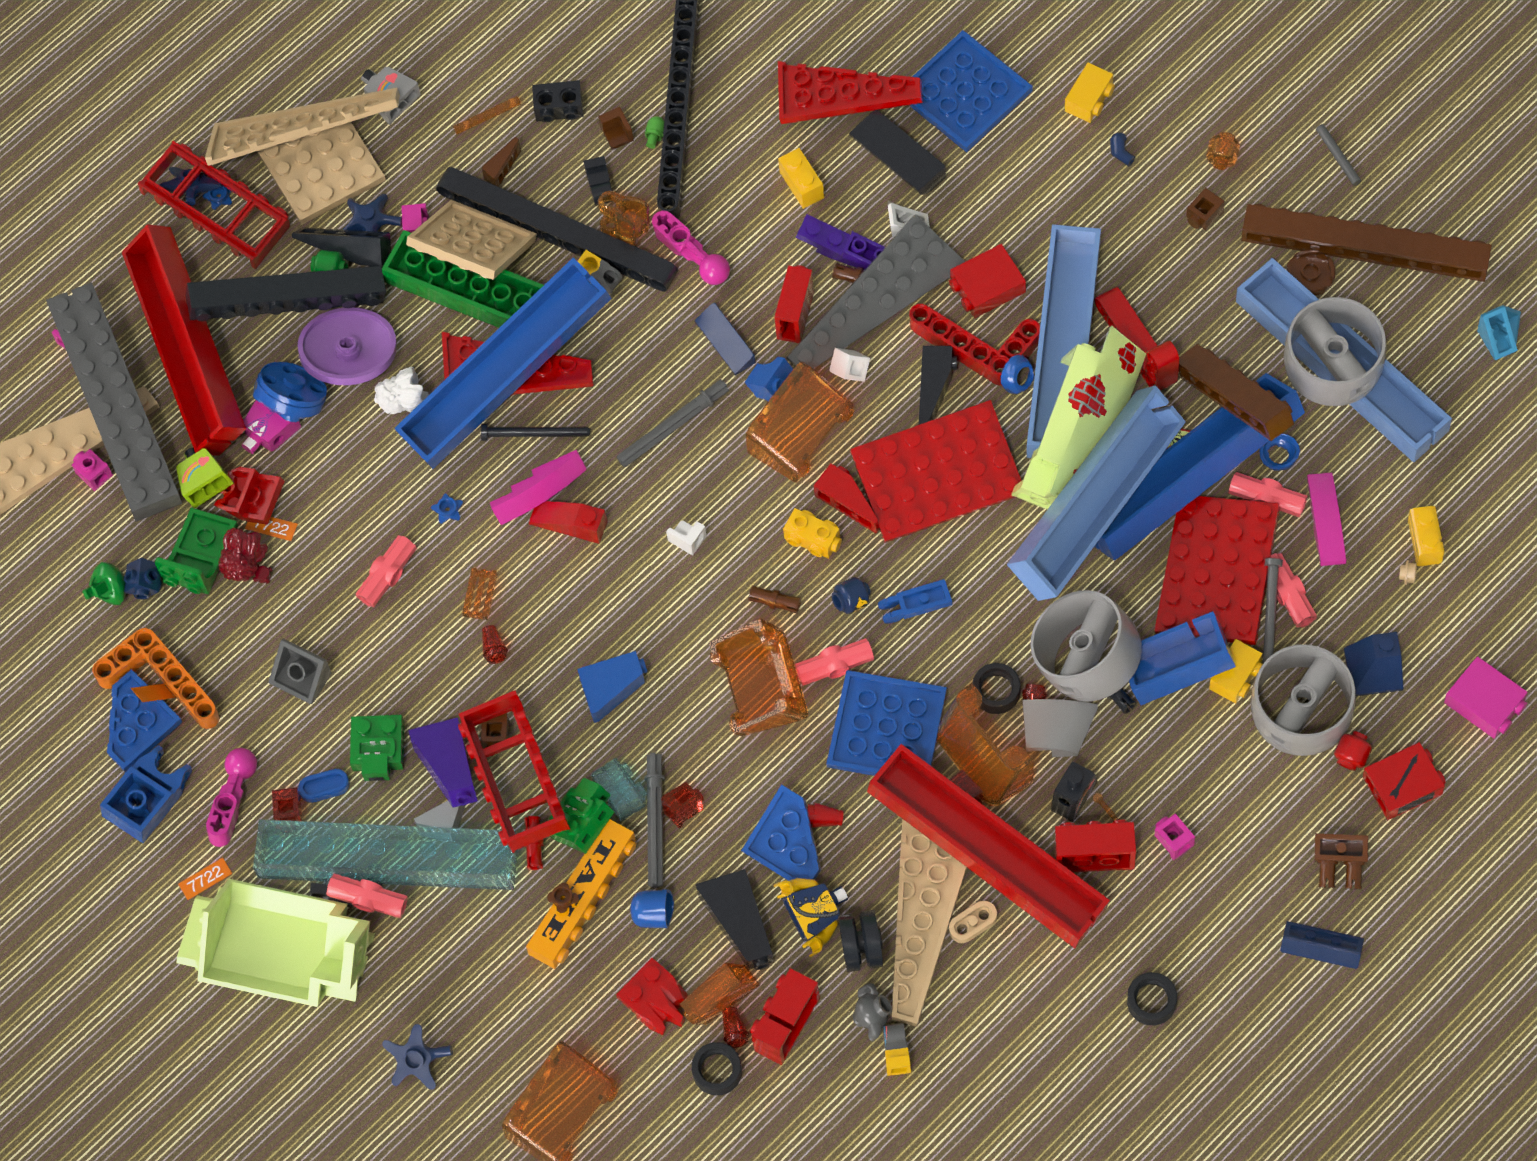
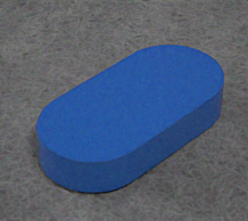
M332 769L304 777L298 785V791L304 801L313 803L344 794L348 790L350 782L343 770Z

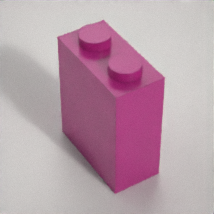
M1477 656L1446 693L1444 703L1495 739L1500 732L1504 734L1512 724L1510 719L1515 713L1519 716L1526 708L1528 703L1525 700L1528 692Z

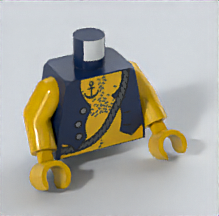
M795 878L775 883L773 886H779L782 891L781 895L777 896V898L782 899L803 942H805L802 947L810 946L812 954L809 956L813 957L821 952L822 947L830 940L838 926L837 919L838 915L841 914L837 905L848 900L845 890L840 886L829 892L824 883L819 885L814 879Z

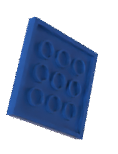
M962 30L912 76L921 80L923 103L909 106L967 153L1033 91V86Z
M846 670L826 763L827 768L875 776L900 744L932 766L947 687Z

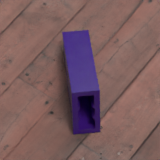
M458 717L408 730L415 753L453 808L478 801L465 742L458 728V724H460Z

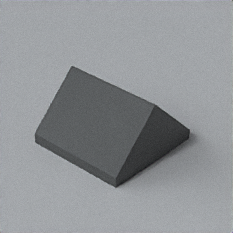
M282 639L268 683L309 704H313L332 673L326 659Z

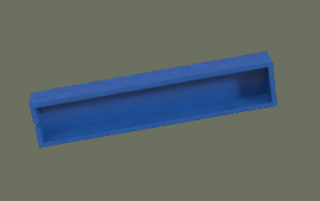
M573 257L394 429L434 469L612 298L597 280L590 276L589 272Z
M1267 373L1256 380L1261 388L1266 391L1270 390L1277 399L1286 401L1292 409L1291 416L1294 422L1305 413L1296 390ZM1221 407L1163 452L1094 547L1098 550L1100 549L1102 553L1115 561L1270 440Z

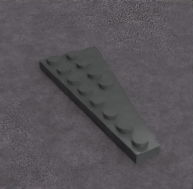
M916 214L913 215L789 353L786 359L803 375L832 357L835 348L844 349L950 278V269L965 261Z

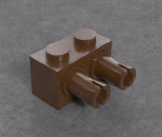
M1315 833L1314 860L1317 864H1320L1318 887L1326 888V879H1328V888H1335L1336 865L1344 863L1346 865L1345 889H1352L1353 880H1355V889H1362V866H1365L1368 862L1367 835Z

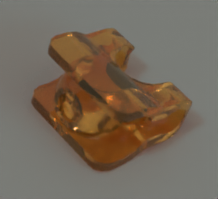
M606 191L598 198L599 211L604 215L600 220V231L636 246V238H639L650 229L648 204L642 199L623 196L613 191ZM606 201H614L616 206H608L604 203ZM614 223L615 227L609 228L606 225Z

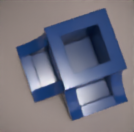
M777 357L769 364L757 363L744 383L757 398L767 400L778 409H784L796 392V389L790 383L796 372L785 358Z

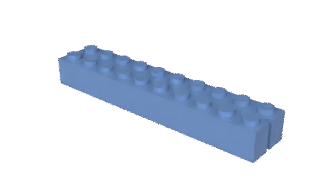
M1052 224L1027 438V458H1032L1033 452L1040 446L1069 368L1068 365L1060 363L1061 359L1077 344L1090 343L1101 241V229Z
M1273 258L1237 288L1236 303L1284 346L1288 329L1295 316L1304 307L1319 300ZM1329 323L1339 336L1347 340L1348 349L1365 371H1369L1378 360L1376 350L1348 325ZM1302 334L1298 336L1292 345L1294 355L1319 378L1337 381ZM1330 350L1333 354L1340 353L1338 350ZM1386 359L1382 374L1374 388L1362 399L1349 404L1413 462L1428 451L1431 444L1434 445L1449 432L1452 420L1447 413Z
M1156 386L1140 389L1135 392L1007 563V566L1038 601L1055 598L1059 595L1186 421L1173 406L1151 410L1166 406L1169 403Z

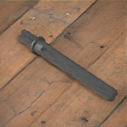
M720 379L705 391H699L700 395L618 454V462L623 467H627L708 406L712 407L713 402L729 391L726 383Z
M650 753V755H647V775L644 777V780L647 782L648 885L652 888H659L663 886L662 782L665 780V776L662 775V754Z

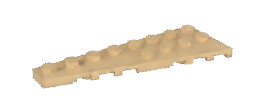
M398 88L214 123L205 156L207 165H214L284 142L294 141L300 137L380 112L391 111L398 107L400 98Z
M145 386L136 389L146 416L160 408ZM90 408L0 443V515L71 468L77 453L81 451L87 452L89 449L94 452L104 445Z
M903 819L892 1020L917 1027L967 867Z

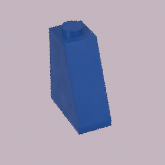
M636 651L577 669L593 722H599L645 683L643 674L647 673L646 665L643 658L638 659Z

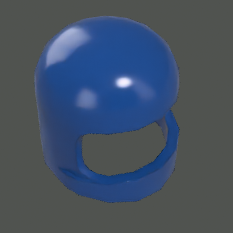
M669 889L637 892L632 898L630 906L631 918L634 924L641 928H668L674 911V898Z

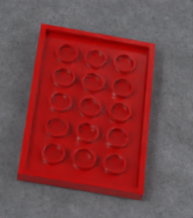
M991 400L850 449L869 504L878 519L879 530L884 543L1015 498L1011 495L1014 486L1022 481Z
M1198 496L1176 513L1155 624V635L1187 622L1195 637H1200L1192 620L1214 611L1222 626L1227 642L1233 643L1237 639L1244 644L1256 645L1268 579V566H1264L1265 559L1271 558L1280 511L1279 503Z

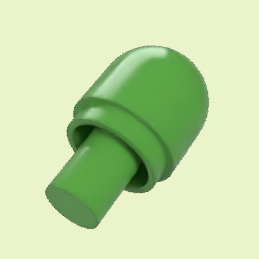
M654 116L648 120L645 129V137L648 139L646 146L648 148L654 149L657 141L663 138V118Z

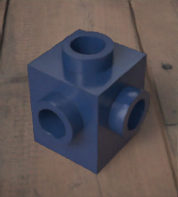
M139 558L127 564L124 575V592L132 594L135 598L141 600L148 599L150 596L160 592L162 580L153 561Z

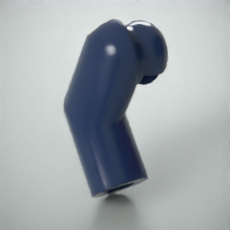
M1122 132L1115 133L1110 138L1111 154L1129 167L1134 162L1135 156L1125 150L1126 135Z

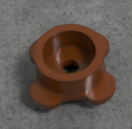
M567 883L559 884L547 895L548 902L553 903L559 913H565L567 908L571 904H576L579 899L576 893H572Z

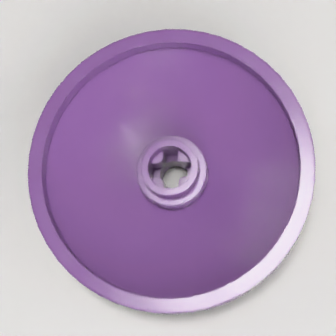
M354 307L333 309L318 315L303 328L298 339L299 359L304 369L314 378L334 385H355L376 378L391 365L397 351L396 336L390 323L373 311Z

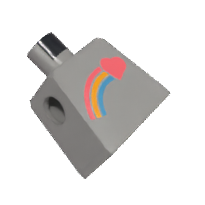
M384 67L378 74L371 69H367L361 77V80L367 84L364 87L365 94L398 88L400 94L398 107L391 111L379 113L389 125L421 95L418 83L415 80L390 67Z

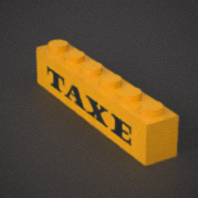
M609 819L566 882L572 893L578 895V902L571 904L565 913H559L554 904L551 906L526 946L530 956L553 969H556L559 963L563 964L569 954L568 948L573 941L577 942L580 938L585 921L591 920L596 912L595 905L600 898L604 899L607 895L612 878H617L623 868L622 862L626 856H631L637 843L633 831Z

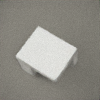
M835 348L830 372L843 379L865 382L870 358L855 350Z
M680 521L674 530L669 528L666 531L670 543L691 555H694L707 537L705 526L697 521L694 526L685 521Z

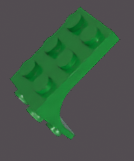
M191 508L169 558L166 560L156 557L154 563L163 582L171 587H185L194 594L205 593L209 595L219 572L218 562L221 550L224 549L223 537L229 529L238 528L237 521Z

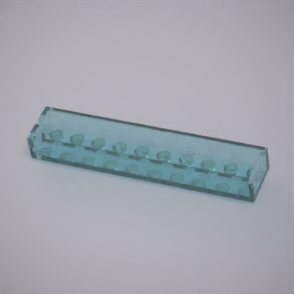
M259 819L253 869L258 879L325 882L333 874H339L354 880L364 879L390 885L514 890L515 863H517L518 849L515 850V853H512L508 845L503 846L498 834L502 830Z

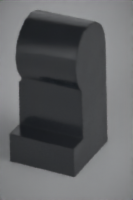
M601 156L584 160L585 173L594 205L614 202L605 157Z

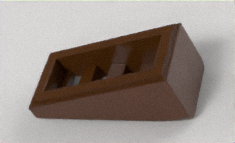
M517 137L509 141L482 166L485 181L497 187L501 185L521 152L520 142Z

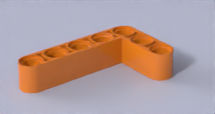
M141 628L93 665L92 671L98 684L102 688L111 689L131 669L135 672L147 663L199 726L211 729L220 720L213 701L151 629ZM151 640L149 645L141 646L143 642ZM128 655L131 656V658L128 661H121L123 657ZM160 658H166L165 662L161 664L156 663ZM105 671H111L108 676L101 677ZM174 676H181L178 681H171ZM197 693L194 698L186 699L189 694ZM212 711L209 716L201 717L203 712Z

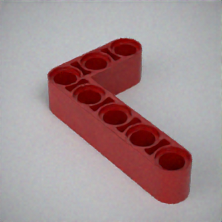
M1114 287L1095 297V305L1109 328L1113 326L1146 353L1140 374L1149 387L1156 386L1162 391L1177 383L1179 354L1174 344L1168 340L1157 346L1118 287Z
M916 304L909 312L910 328L914 333L934 346H952L953 355L957 356L959 362L999 386H1002V372L995 370L1004 368L1007 361L1015 355H1023L1028 359L1038 347L1040 325L1033 319L1023 320L1001 348L996 350L925 304ZM923 317L925 320L917 321L916 318ZM937 330H944V331H946L945 333H942V334L936 333ZM1027 332L1034 333L1033 336H1026L1024 334ZM960 342L965 343L966 345L958 347L955 344ZM1017 350L1020 351V353L1011 354L1010 351ZM979 355H983V356H985L986 358H984V359H976L975 357H976V356H979Z

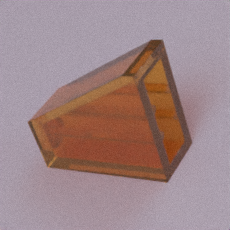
M724 963L680 1005L685 1010L684 1016L689 1022L707 1025L757 989L760 983L746 965Z

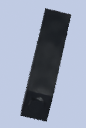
M302 227L292 233V238L321 250L341 252L344 259L358 265L369 267L381 266L383 268L391 253L390 232Z
M923 345L918 425L935 420L952 380V370H957V356L953 355L952 346Z

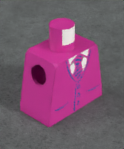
M256 400L243 420L246 426L244 432L248 437L242 443V447L250 454H253L260 445L272 452L301 428L300 421H287Z

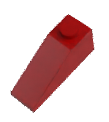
M830 463L814 484L815 497L877 534L879 531L878 519L850 475V472L842 466L837 467Z
M545 501L533 509L529 525L600 544L607 525V518L604 509L586 504Z

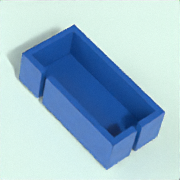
M1214 611L1192 620L1200 637H1195L1189 624L1186 622L1141 641V659L1137 670L1129 680L1132 692L1140 705L1236 667L1222 626Z

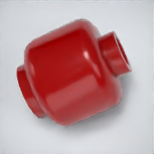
M1353 731L1352 735L1343 734L1334 751V756L1338 759L1336 763L1352 771H1356L1357 768H1363L1372 752L1371 744L1366 741L1368 737L1357 731Z

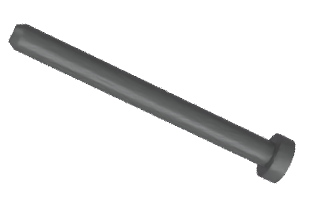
M1267 558L1264 566H1268L1263 664L1274 654L1278 568L1282 567L1283 560L1276 558Z

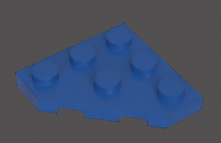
M132 669L112 686L113 698L109 721L110 735L107 745V754L125 773L131 766L133 767L139 758L150 752L182 723L181 718L163 700L142 702L131 688L148 685Z
M781 784L741 851L788 881L795 878L815 880L821 871L806 800Z

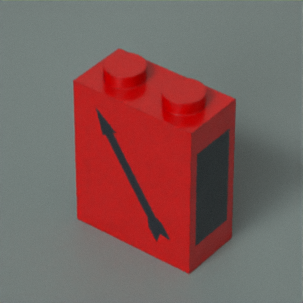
M1420 742L1364 768L1363 779L1387 821L1443 795L1446 784L1445 778L1440 770L1436 771L1432 764L1433 758L1427 748L1423 749Z

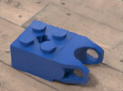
M159 745L151 752L139 758L100 804L102 817L143 844L182 796L185 783L192 773V767L188 764L171 774L159 772L157 768L164 754L163 748Z

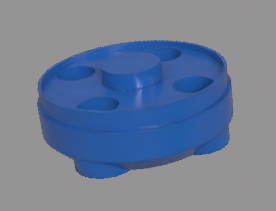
M272 362L266 364L258 374L252 396L258 402L263 403L269 410L279 414L283 419L290 422H298L300 419L312 417L321 412L326 400L327 387L323 381L311 376L300 365L288 362Z

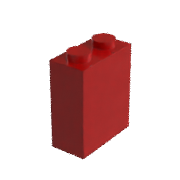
M1002 243L950 269L949 285L954 293H959L962 298L961 304L966 312L970 311L974 318L1026 293V281Z
M788 265L774 316L778 340L799 343L802 340L814 296L812 270L805 266Z

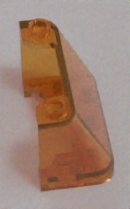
M802 361L797 364L749 426L746 432L748 454L797 483L801 477L804 478L811 469L809 464L810 455L836 422L840 424L850 420L854 413L853 403L816 370Z
M759 618L709 642L711 648L710 658L716 666L725 669L737 710L731 714V720H729V726L734 734L743 737L796 723L808 717L807 706L790 647L784 632L778 626Z
M971 683L957 694L938 727L937 741L981 799L989 806H999L1033 784L1034 761L1022 747L1012 746L1003 752L997 748L976 721V718L980 716L978 709L982 705V696L974 684Z
M560 1041L553 1048L505 1117L502 1124L505 1137L540 1161H571L574 1156L571 1153L572 1143L600 1103L605 1104L607 1101L612 1102L619 1091L617 1088L618 1083L574 1048Z

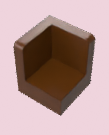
M620 107L598 116L600 128L612 150L634 141L631 126Z

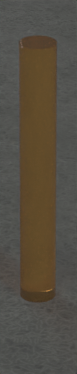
M515 96L454 125L453 129L456 135L521 105L518 96Z

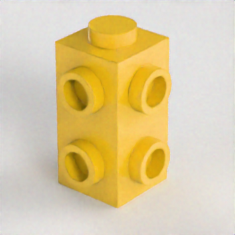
M794 508L783 528L784 539L790 545L806 548L816 557L823 556L829 559L833 552L836 553L842 543L840 529L835 523L829 520L822 521L807 510L800 511Z

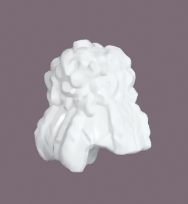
M409 367L400 370L391 379L379 382L375 386L376 394L374 401L387 414H397L405 410L411 413L429 394L423 391L422 385L418 384L419 379L414 368Z

